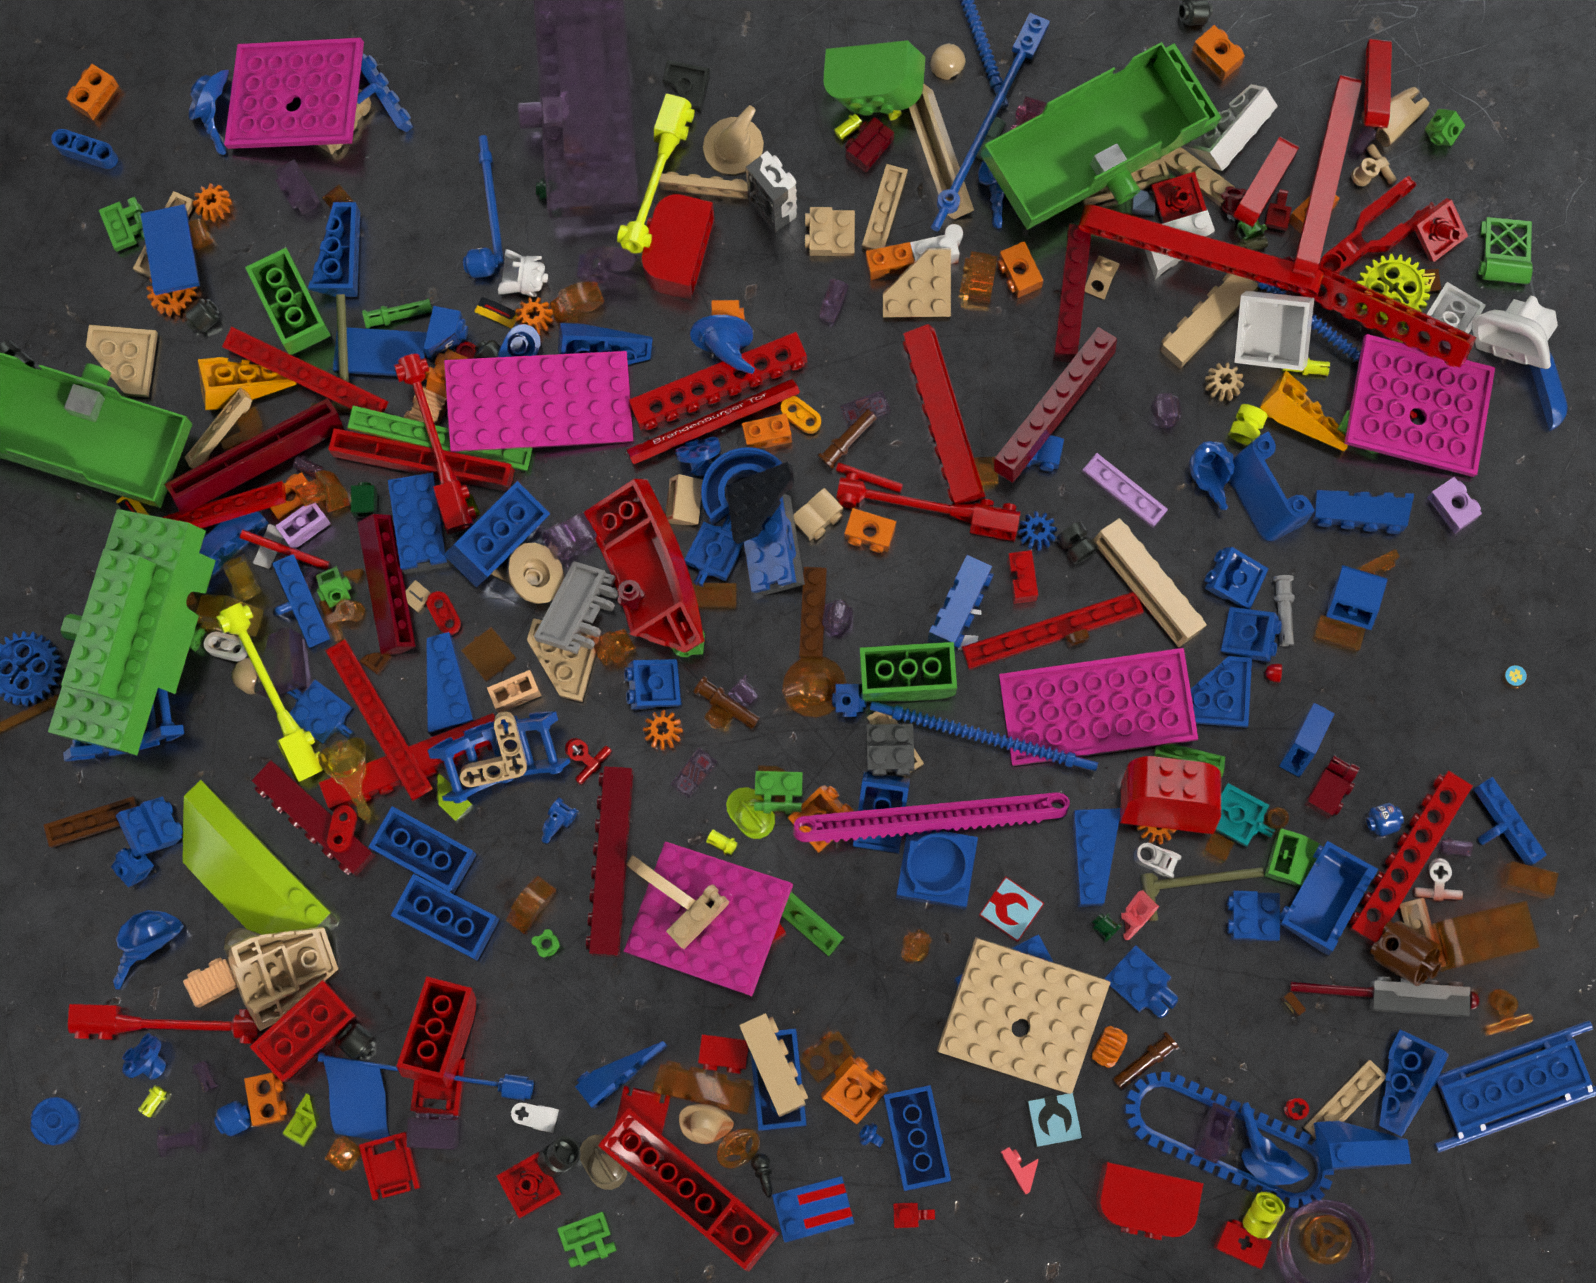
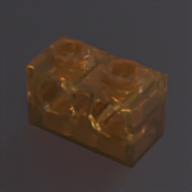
M830 1031L820 1039L823 1043L817 1048H814L812 1045L802 1053L804 1058L800 1061L817 1084L836 1071L850 1055L852 1057L856 1055L839 1031L835 1034ZM831 1043H841L843 1051L839 1055L832 1054L829 1051ZM815 1056H819L824 1060V1066L819 1070L813 1069L810 1065L811 1059Z

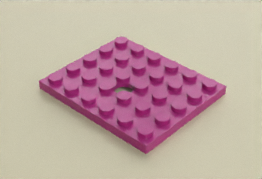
M361 38L237 44L224 145L228 149L352 144L364 41ZM295 97L300 98L301 106L299 109L293 112L288 111L286 108L287 104L291 103Z
M1366 334L1363 337L1344 444L1472 477L1476 476L1495 367L1466 360L1460 368L1451 367L1444 360L1438 357H1429L1416 347L1411 348L1403 343ZM1412 409H1420L1421 413L1425 416V422L1422 425H1416L1410 420Z
M665 841L654 869L656 873L696 901L703 894L704 890L713 884L719 890L718 893L729 900V904L683 949L666 931L687 909L649 883L624 952L753 996L793 884Z

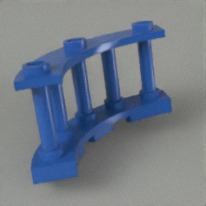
M160 688L157 689L156 694L159 695L162 724L157 728L153 704L147 722V730L143 735L139 750L160 745L159 740L166 738V741H171L184 734L183 725H175L171 720L168 691ZM72 740V745L63 752L65 762L95 759V755L109 752V756L125 754V752L96 745L85 746V743Z
M556 711L530 713V718L519 720L517 715L514 716L527 760V769L522 776L538 773L557 774L563 771L566 765L571 763L570 758H557L549 729L550 725L558 721ZM502 719L501 724L504 725L505 734L509 733L508 723L505 719ZM494 721L463 731V737L454 741L450 737L428 749L430 759H441V761H444L451 783L452 791L442 796L443 801L461 803L466 801L470 795L500 782L508 783L514 779L476 787H466L460 784L453 761L456 753L465 750L469 763L478 762L474 747L476 744L488 740L491 742L495 758L502 756L494 730ZM537 730V732H540L548 759L533 760L526 731ZM519 764L514 765L516 769H520ZM500 769L489 774L497 775L500 772Z

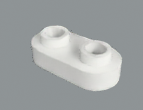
M212 632L204 640V648L212 656L232 661H241L248 655L240 638L237 636Z

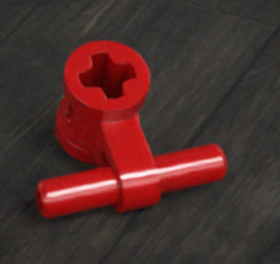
M572 738L565 744L567 756L575 761L582 760L586 764V767L575 777L579 784H583L593 772L596 773L601 767L600 764L612 752L605 745L592 758L588 754L587 744L581 739ZM574 744L576 746L581 744L579 747L581 752L579 754L573 753L572 746Z

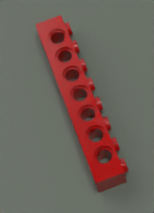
M1320 265L1318 269L1324 273L1321 284L1325 286L1326 292L1319 289V293L1315 297L1300 294L1301 297L1314 298V301L1321 303L1323 308L1328 310L1334 309L1347 319H1355L1362 322L1361 324L1366 328H1375L1388 338L1399 339L1403 341L1404 345L1411 348L1416 347L1429 357H1438L1451 367L1460 368L1466 362L1477 338ZM1339 293L1344 294L1347 301L1341 300ZM1360 303H1364L1367 306V311L1361 309ZM1380 312L1385 313L1388 320L1382 319ZM1401 322H1405L1409 330L1404 329L1401 326ZM1421 331L1427 332L1430 339H1425ZM1442 341H1447L1451 349L1445 348Z
M797 332L742 353V358L754 368L759 362L767 365L763 370L755 368L752 374L745 372L746 375L743 378H736L734 376L739 370L725 362H720L629 399L632 412L640 430L653 429L664 420L667 422L673 421L679 417V414L695 412L701 405L717 403L723 396L728 394L729 396H734L745 387H756L762 384L765 379L770 377L775 379L782 376L783 372L787 370L802 368L805 365L804 363H807V355ZM785 354L788 358L785 361H778L776 356ZM717 379L725 381V384L721 387L713 385ZM695 388H702L704 390L701 395H694L692 391ZM676 396L683 398V401L679 404L671 402ZM654 405L662 406L661 411L657 413L652 412L650 409Z
M1450 771L1437 776L1432 785L1435 787L1431 795L1427 793L1420 805L1423 808L1419 814L1415 813L1409 822L1410 830L1407 834L1405 832L1402 833L1396 843L1399 845L1395 853L1391 852L1384 862L1387 865L1383 873L1378 872L1372 882L1375 885L1371 893L1367 891L1360 901L1363 904L1359 912L1354 911L1348 921L1351 924L1348 931L1370 945H1374L1383 934L1384 926L1394 916L1473 785ZM1440 793H1446L1449 796L1448 804L1441 802L1439 798ZM1428 812L1436 814L1437 823H1431L1428 820ZM1417 831L1425 835L1424 843L1416 840L1415 834ZM1404 851L1412 853L1413 862L1405 861L1403 857ZM1393 870L1401 874L1400 882H1395L1392 879L1391 872ZM1380 890L1388 892V902H1384L1379 898ZM1368 910L1376 912V922H1372L1367 918Z

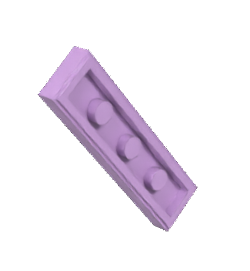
M1098 453L1082 469L1085 475L1152 528L1168 511L1165 506Z

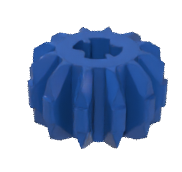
M1035 511L1033 518L1027 514L1025 515L1026 521H1020L1019 526L1023 529L1018 530V535L1024 536L1021 539L1022 544L1029 541L1028 549H1032L1034 544L1037 551H1040L1042 544L1049 548V541H1055L1056 536L1053 533L1057 532V527L1051 526L1054 523L1053 518L1046 521L1047 513H1043L1041 518L1038 511ZM1037 527L1041 528V532L1038 535L1034 534V530Z

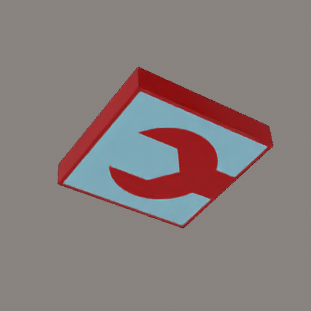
M1005 876L979 916L1018 943L1044 905V902Z

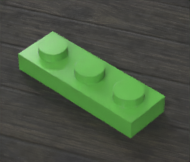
M1175 744L1155 746L1154 756L1209 763L1221 771V777L1223 775L1225 767L1224 756Z
M790 892L782 916L825 954L830 956L844 937Z

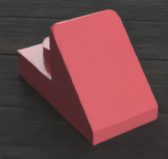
M1008 1147L1001 1151L1000 1154L1022 1192L1026 1195L1031 1190L1038 1159L1021 1168L1020 1163L1023 1161L1017 1150L1012 1151Z

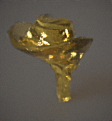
M360 737L347 740L341 739L335 741L331 746L323 749L318 754L319 764L326 774L332 777L338 785L346 789L352 802L356 805L358 817L367 820L371 818V810L367 806L362 793V781L366 775V745L364 739Z

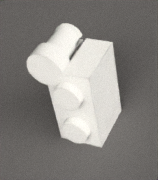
M951 224L946 228L945 235L910 242L914 261L916 262L927 248H951V264L958 263V246L963 237L962 228L959 225Z

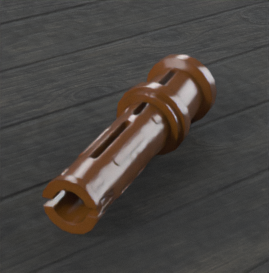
M868 408L839 439H833L831 441L832 444L823 453L818 454V457L830 469L834 468L835 462L842 455L846 456L849 450L847 448L877 420L874 414L866 420L872 413Z
M706 676L700 680L693 693H699L709 700L710 705H717L751 730L760 719L759 716L725 694L724 688H718L709 682Z
M1166 1031L1163 1033V1037L1155 1044L1147 1046V1051L1113 1078L1122 1091L1156 1062L1162 1063L1164 1061L1163 1058L1172 1050L1179 1049L1177 1043Z

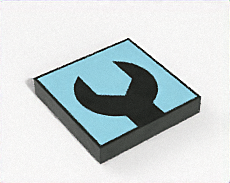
M1074 1091L1071 1094L1063 1093L1026 1100L1036 1148L1083 1139Z

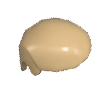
M954 44L941 45L932 55L930 61L931 71L937 77L949 80L952 76L959 75L961 70H963L966 63L965 55Z
M244 658L235 664L231 672V678L235 686L247 694L260 693L264 686L250 658ZM264 665V667H265V669H266V671H267V673H268V675H269V670H268L267 666Z

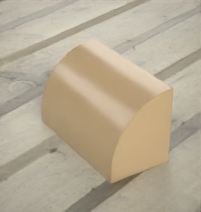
M680 474L670 478L665 511L670 524H698L702 498V479Z

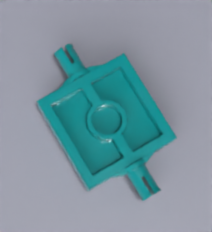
M1228 783L1221 793V818L1216 831L1245 847L1248 846L1252 837L1258 831L1271 838L1275 829L1263 824L1264 816L1270 805Z

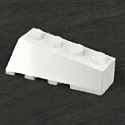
M1249 85L1229 103L1230 108L1228 110L1219 112L1222 118L1216 128L1182 147L1207 167L1223 171L1278 107L1266 87Z

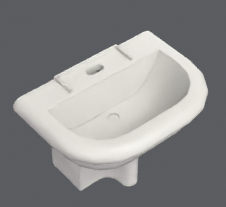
M1529 296L1526 302L1514 299L1506 311L1491 310L1477 315L1472 321L1473 336L1477 337L1475 340L1477 349L1525 365L1530 364L1543 369L1551 367L1548 340L1558 326L1555 310L1542 307L1536 297Z

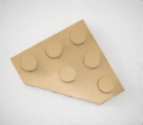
M927 248L921 254L922 256L913 265L911 264L891 287H888L883 292V317L951 316V248Z
M89 325L86 347L102 367L111 372L110 377L126 396L149 398L158 336L157 331Z
M533 618L527 641L559 696L583 702L601 636L594 637L581 633V636L593 640L595 645L593 649L580 647L578 653L575 654L536 641L534 635L542 620Z

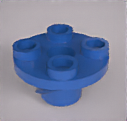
M709 437L702 440L694 438L677 448L675 454L678 461L690 463L692 474L704 476L713 463L711 458L720 453L721 446L718 437Z
M148 1033L134 1049H128L122 1057L125 1061L122 1068L123 1074L128 1078H134L141 1073L146 1075L149 1080L158 1078L166 1068V1062L162 1057L158 1056L161 1049V1041Z

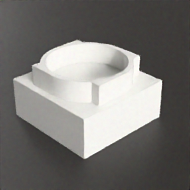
M1245 291L1241 295L1234 363L1303 371L1308 362L1314 298Z

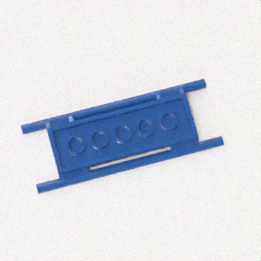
M1586 1021L1441 1073L1433 1087L1438 1085L1457 1136L1435 1143L1437 1152L1445 1151L1596 1096V1086L1592 1087V1081L1575 1039L1572 1038L1592 1030L1591 1022ZM1545 1047L1544 1050L1466 1077L1467 1074ZM1563 1095H1564L1563 1098H1560V1099L1551 1101V1102H1549V1103L1540 1105V1106H1538V1107H1535V1108L1526 1110V1111H1524V1112H1521V1113L1515 1114V1115H1513V1116H1510V1117L1501 1119V1120H1499V1121L1490 1123V1124H1488V1125H1485V1123H1488V1122H1490V1121H1493V1120L1502 1118V1117H1504V1116L1513 1114V1113H1515V1112L1524 1110V1109H1526V1108H1529V1107L1538 1105V1104H1540V1103H1543V1102H1546V1101H1549V1100H1551V1099H1554V1098H1557V1097H1560V1096H1563Z

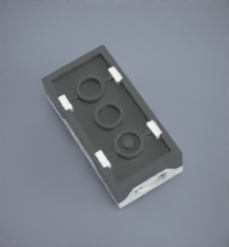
M766 151L746 166L748 200L776 233L797 217L796 180L789 172H784L781 168L782 163L777 156H771Z

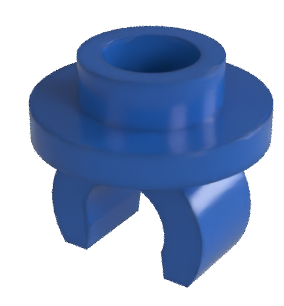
M874 1123L865 1125L859 1133L862 1145H867L871 1142L880 1148L885 1139L876 1134L877 1125Z

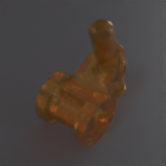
M326 600L319 602L325 617L323 621L326 627L330 629L336 643L344 640L338 624L346 620L360 621L365 613L364 606L358 601L341 600L336 605L334 613L329 608Z
M1496 989L1491 993L1489 998L1490 1004L1500 1012L1502 1022L1486 1026L1485 1029L1488 1035L1502 1031L1508 1033L1517 1030L1519 1026L1533 1022V1016L1530 1013L1514 1018L1513 1013L1518 1008V1001L1512 994L1504 989Z

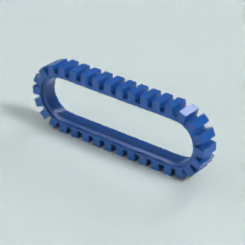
M1155 1072L1145 1075L1146 1083L1140 1078L1132 1085L1138 1093L1133 1090H1128L1125 1099L1133 1102V1104L1124 1105V1114H1133L1132 1118L1125 1120L1128 1128L1138 1126L1133 1135L1139 1140L1148 1135L1149 1138L1146 1145L1152 1148H1157L1159 1141L1163 1142L1160 1151L1167 1155L1171 1154L1174 1147L1176 1148L1174 1158L1184 1161L1186 1155L1189 1154L1190 1158L1187 1164L1198 1167L1202 1160L1204 1161L1201 1168L1202 1171L1210 1174L1213 1172L1214 1167H1217L1215 1177L1226 1180L1228 1174L1231 1173L1229 1183L1240 1186L1244 1179L1246 1181L1242 1189L1253 1193L1256 1186H1259L1257 1194L1260 1192H1272L1282 1202L1286 1198V1207L1298 1208V1203H1300L1301 1207L1313 1205L1311 1197L1314 1201H1320L1325 1196L1319 1188L1329 1190L1333 1181L1324 1178V1176L1334 1175V1170L1321 1171L1316 1139L1308 1144L1311 1135L1304 1131H1300L1297 1138H1295L1294 1135L1297 1128L1285 1125L1282 1132L1280 1128L1283 1122L1275 1118L1271 1119L1269 1125H1266L1269 1116L1262 1112L1257 1113L1255 1118L1257 1129L1303 1149L1310 1154L1315 1162L1316 1175L1314 1182L1305 1191L1292 1193L1258 1180L1253 1175L1152 1130L1145 1124L1140 1113L1142 1098L1146 1092L1157 1087L1171 1089L1246 1123L1242 1112H1238L1241 1105L1240 1102L1230 1100L1228 1106H1224L1227 1099L1226 1096L1218 1093L1213 1101L1210 1099L1213 1090L1203 1087L1201 1093L1198 1094L1196 1092L1200 1084L1189 1081L1185 1088L1183 1084L1186 1078L1177 1074L1173 1081L1170 1082V1072H1159V1080Z

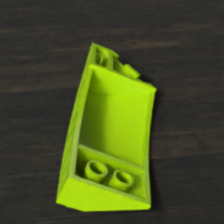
M202 780L184 795L183 863L247 930L264 935L316 928L331 913Z

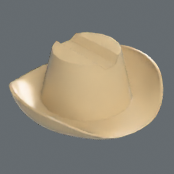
M690 1105L685 1107L679 1115L680 1128L683 1134L689 1140L700 1144H709L727 1135L734 1125L733 1120L727 1113L712 1105Z

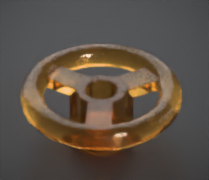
M744 1128L728 1133L717 1151V1159L720 1165L725 1168H737L749 1162L759 1149L760 1138L757 1132ZM751 1137L753 1139V1144L751 1149L747 1153L745 1151V1144ZM733 1154L740 1155L741 1157L735 1161H727L724 1158Z
M1321 1215L1309 1222L1304 1231L1303 1241L1307 1253L1315 1261L1322 1264H1335L1343 1260L1349 1253L1352 1245V1236L1348 1226L1340 1218L1332 1215ZM1321 1223H1333L1342 1230L1343 1234L1334 1235L1332 1231L1325 1230ZM1313 1229L1317 1231L1315 1241L1318 1247H1320L1318 1253L1313 1249L1311 1244V1233ZM1325 1235H1328L1331 1239L1329 1244H1325L1323 1241ZM1336 1242H1344L1342 1250L1337 1255L1325 1257L1328 1249L1332 1248Z

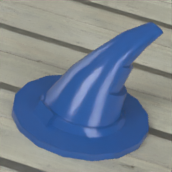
M712 315L704 317L693 324L690 329V336L692 342L697 347L714 353L723 362L739 371L750 374L754 373L755 368L747 363L740 353L753 340V329L746 321L730 315Z

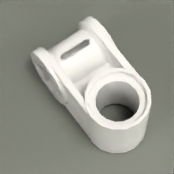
M1143 843L1136 848L1133 855L1134 860L1140 866L1172 879L1176 863L1182 857L1173 851L1160 848L1151 843ZM1141 849L1150 851V860L1142 859L1140 855Z
M518 1103L512 1108L511 1116L518 1124L554 1133L559 1110L541 1105ZM522 1107H526L525 1111L529 1113V1116L524 1117L523 1121H521L520 1116L516 1115L517 1110H522Z

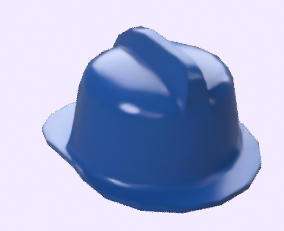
M526 324L511 328L501 345L498 357L536 356L541 344L537 330Z

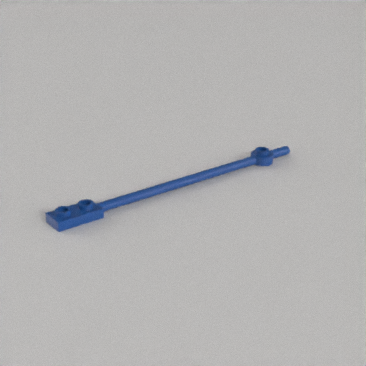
M1029 13L1012 48V52L1017 53L950 189L943 190L938 195L937 207L939 211L931 226L932 230L939 231L947 214L958 210L960 204L958 192L1025 57L1033 59L1049 26V20Z

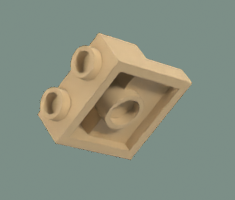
M810 207V213H805V227H810V235L805 234V248H810V256H854L855 210H832V207Z

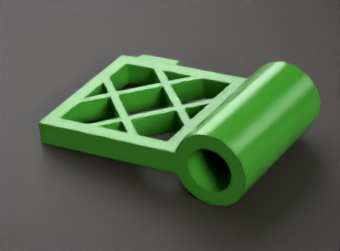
M1487 217L1485 221L1481 222V235L1485 236L1484 262H1480L1478 274L1482 275L1483 280L1520 284L1530 283L1533 268L1531 262L1532 221ZM1491 225L1500 226L1504 232L1497 237L1491 230ZM1516 227L1526 228L1525 235L1522 238H1519L1512 230ZM1507 234L1515 241L1509 248L1500 240ZM1497 243L1504 252L1501 254H1491L1490 247ZM1519 245L1525 251V257L1516 256L1511 250Z

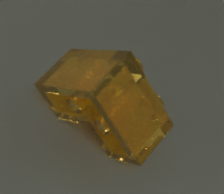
M202 595L196 614L199 616L197 622L202 624L201 628L209 631H215V629L222 631L216 619V616L220 615L219 612L238 603H241L242 606L248 605L253 618L249 619L251 624L247 632L249 636L256 637L264 610L226 595Z

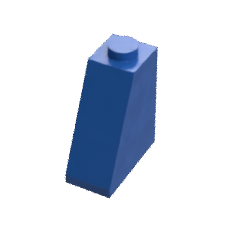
M1313 703L1279 767L1300 778L1315 756L1333 719L1334 713L1323 706Z

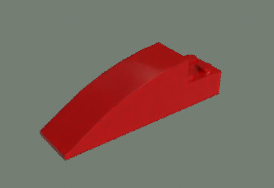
M630 1108L625 1111L598 1145L748 1272L780 1234Z

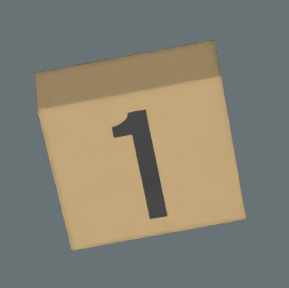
M416 580L406 590L408 605L419 613L426 605L427 598L431 593Z

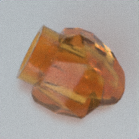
M917 929L915 933L911 932L904 936L901 951L903 960L906 962L923 961L928 955L929 944L932 942V938L921 929Z

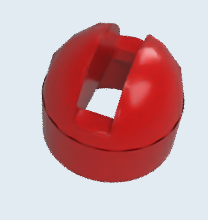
M1282 664L1269 665L1265 671L1266 677L1270 681L1281 683Z

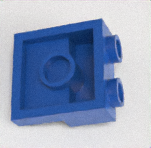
M1233 547L1223 548L1214 557V561L1217 562L1214 569L1210 570L1205 577V582H1207L1205 589L1222 599H1229L1244 609H1251L1269 568Z
M1230 607L1221 652L1270 662L1271 656H1275L1277 652V643L1274 642L1275 634H1280L1281 620H1278L1279 617L1275 612Z
M677 659L633 660L627 664L628 667L624 669V679L629 681L630 690L626 692V701L628 704H631V710L681 705Z
M163 796L145 801L138 807L121 811L116 815L135 857L173 846L182 838V827L180 823L174 821L171 815L173 813L172 805L169 802H165Z
M1233 891L1231 896H1228L1227 909L1231 910V920L1227 921V933L1231 934V940L1280 941V893Z

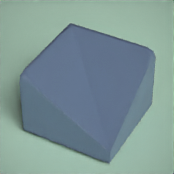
M1140 190L1132 198L1131 215L1154 216L1155 198L1153 193Z

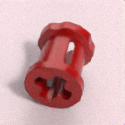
M1301 1098L1290 1099L1286 1102L1284 1113L1287 1118L1294 1121L1301 1120L1308 1115L1309 1105ZM1294 1103L1296 1106H1301L1302 1110L1298 1111L1299 1115L1292 1113L1291 1109L1294 1108Z

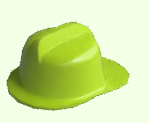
M748 787L738 788L729 795L726 803L730 818L747 837L760 839L769 835L775 824L773 811H771V814L764 813V811H754L755 801L764 802V799L761 796H755L754 789Z

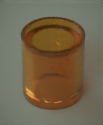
M196 219L189 222L194 248H204L213 242L204 219Z
M1280 807L1270 810L1264 818L1265 825L1275 829V831L1284 828L1289 821L1287 811ZM1272 814H1278L1282 818L1281 825H1275L1271 821Z

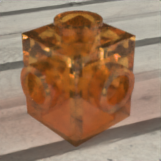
M625 629L604 633L599 637L600 641L594 645L597 656L604 666L612 663L615 666L627 660L625 656L636 649Z

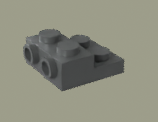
M913 724L866 725L867 772H872L873 776H885L886 772H896V775L900 776L910 775V771L915 769Z

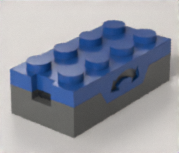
M433 472L388 480L400 567L404 574L450 567L449 560L444 556L448 550L443 520L434 495L433 486L438 484Z
M783 494L781 497V504L772 517H767L762 524L763 530L758 537L744 542L751 591L761 595H768L805 585L791 496Z

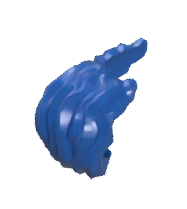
M1207 441L1199 445L1190 458V473L1199 488L1208 491L1210 497L1214 499V502L1218 504L1221 510H1227L1228 505L1226 504L1225 491L1223 489L1234 473V456L1227 451L1222 442Z

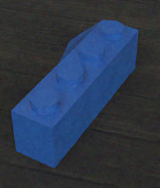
M333 202L325 229L326 233L320 245V253L314 265L312 280L309 282L308 290L336 297V294H345V297H357L360 210L356 202Z
M1317 490L1313 495V508L1315 512L1312 514L1311 522L1317 523L1321 527H1330L1333 524L1340 525L1343 529L1363 527V530L1370 532L1383 529L1390 534H1399L1400 531H1404L1408 526L1414 493H1405V498L1395 497L1394 493L1385 492L1384 495L1372 497L1370 492L1354 493V496H1349L1348 491Z
M258 511L217 523L209 534L206 533L204 535L199 553L216 560L211 578L249 542L239 538L242 529L258 534L268 524V521Z

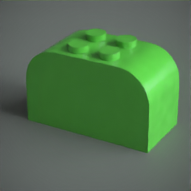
M908 40L826 49L824 87L834 99L853 113L861 115H872L873 112L889 114L894 110L907 109L914 105L922 94L925 56Z
M287 248L245 267L289 355H293L331 336Z
M954 642L860 648L862 700H865V702L886 703L935 700L952 697L956 694L957 680Z

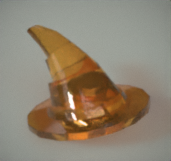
M822 657V659L801 658L789 668L784 676L782 692L785 701L793 711L802 716L816 718L828 715L836 709L832 705L833 693H836V684L847 683L844 672L838 664L827 657Z

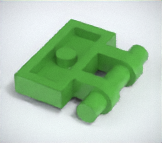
M135 197L127 200L129 204L127 208L123 209L122 204L117 202L99 210L116 252L137 244L134 235L141 234L143 241H145L141 220L143 209ZM131 216L134 217L136 222L133 226H130L127 219Z
M756 771L755 796H764V802L755 801L754 811H764L767 814H771V811L785 812V814L801 812L802 803H792L793 797H802L803 772ZM771 796H785V802H771Z
M604 1212L557 1229L565 1252L575 1249L577 1256L568 1259L571 1268L578 1265L581 1267L588 1264V1261L599 1257L601 1259L606 1258L608 1254L617 1251L614 1242L606 1245L603 1242L602 1238L611 1235ZM595 1241L597 1248L584 1253L582 1245Z

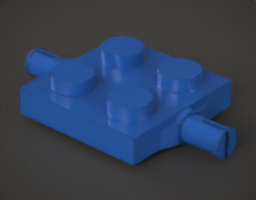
M730 516L726 517L722 527L703 522L684 559L687 565L699 571L694 583L696 585L699 583L700 587L703 586L707 575L726 581L744 546V542L736 544L733 540L732 532L730 531Z
M314 680L303 693L293 685L289 687L291 690L288 689L286 693L297 700L290 715L305 731H310L312 736L318 741L326 744L330 737L337 732H340L347 739L351 737L349 734L353 735L354 731L344 725L346 716L353 707L317 680Z

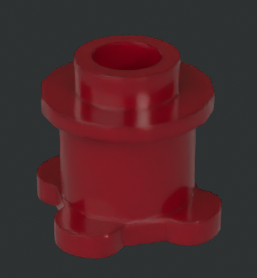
M1233 186L1226 187L1225 192L1221 193V198L1225 199V203L1222 205L1223 211L1233 216L1247 190L1234 188Z
M626 580L618 587V604L620 606H628L631 610L638 609L640 600L644 598V592L640 589V585L634 580Z

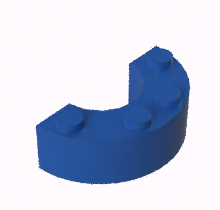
M751 447L733 449L719 456L706 471L701 487L703 508L710 524H715L730 512L725 497L727 485L742 477H749L780 465L782 462L765 450Z

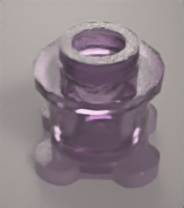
M746 674L727 694L729 697L734 694L742 701V705L745 702L750 705L758 696L755 692L758 688H753L746 681L748 678Z

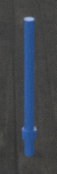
M481 135L478 137L480 147L478 156L479 163L482 164L493 251L497 255L498 264H503L504 258L491 163L493 162L492 153L489 151L487 136Z

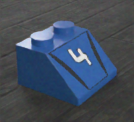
M433 306L423 348L429 362L435 363L439 353L445 354L447 349L454 351L462 343L463 339L466 340L468 326H466L465 319H463L460 311Z

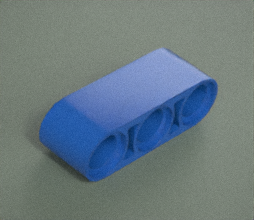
M58 129L52 134V143L63 156L104 169H111L118 162L117 154L106 142L65 129ZM68 140L65 145H60L62 141ZM89 146L86 151L81 152L83 147ZM109 153L108 157L101 158L103 154Z

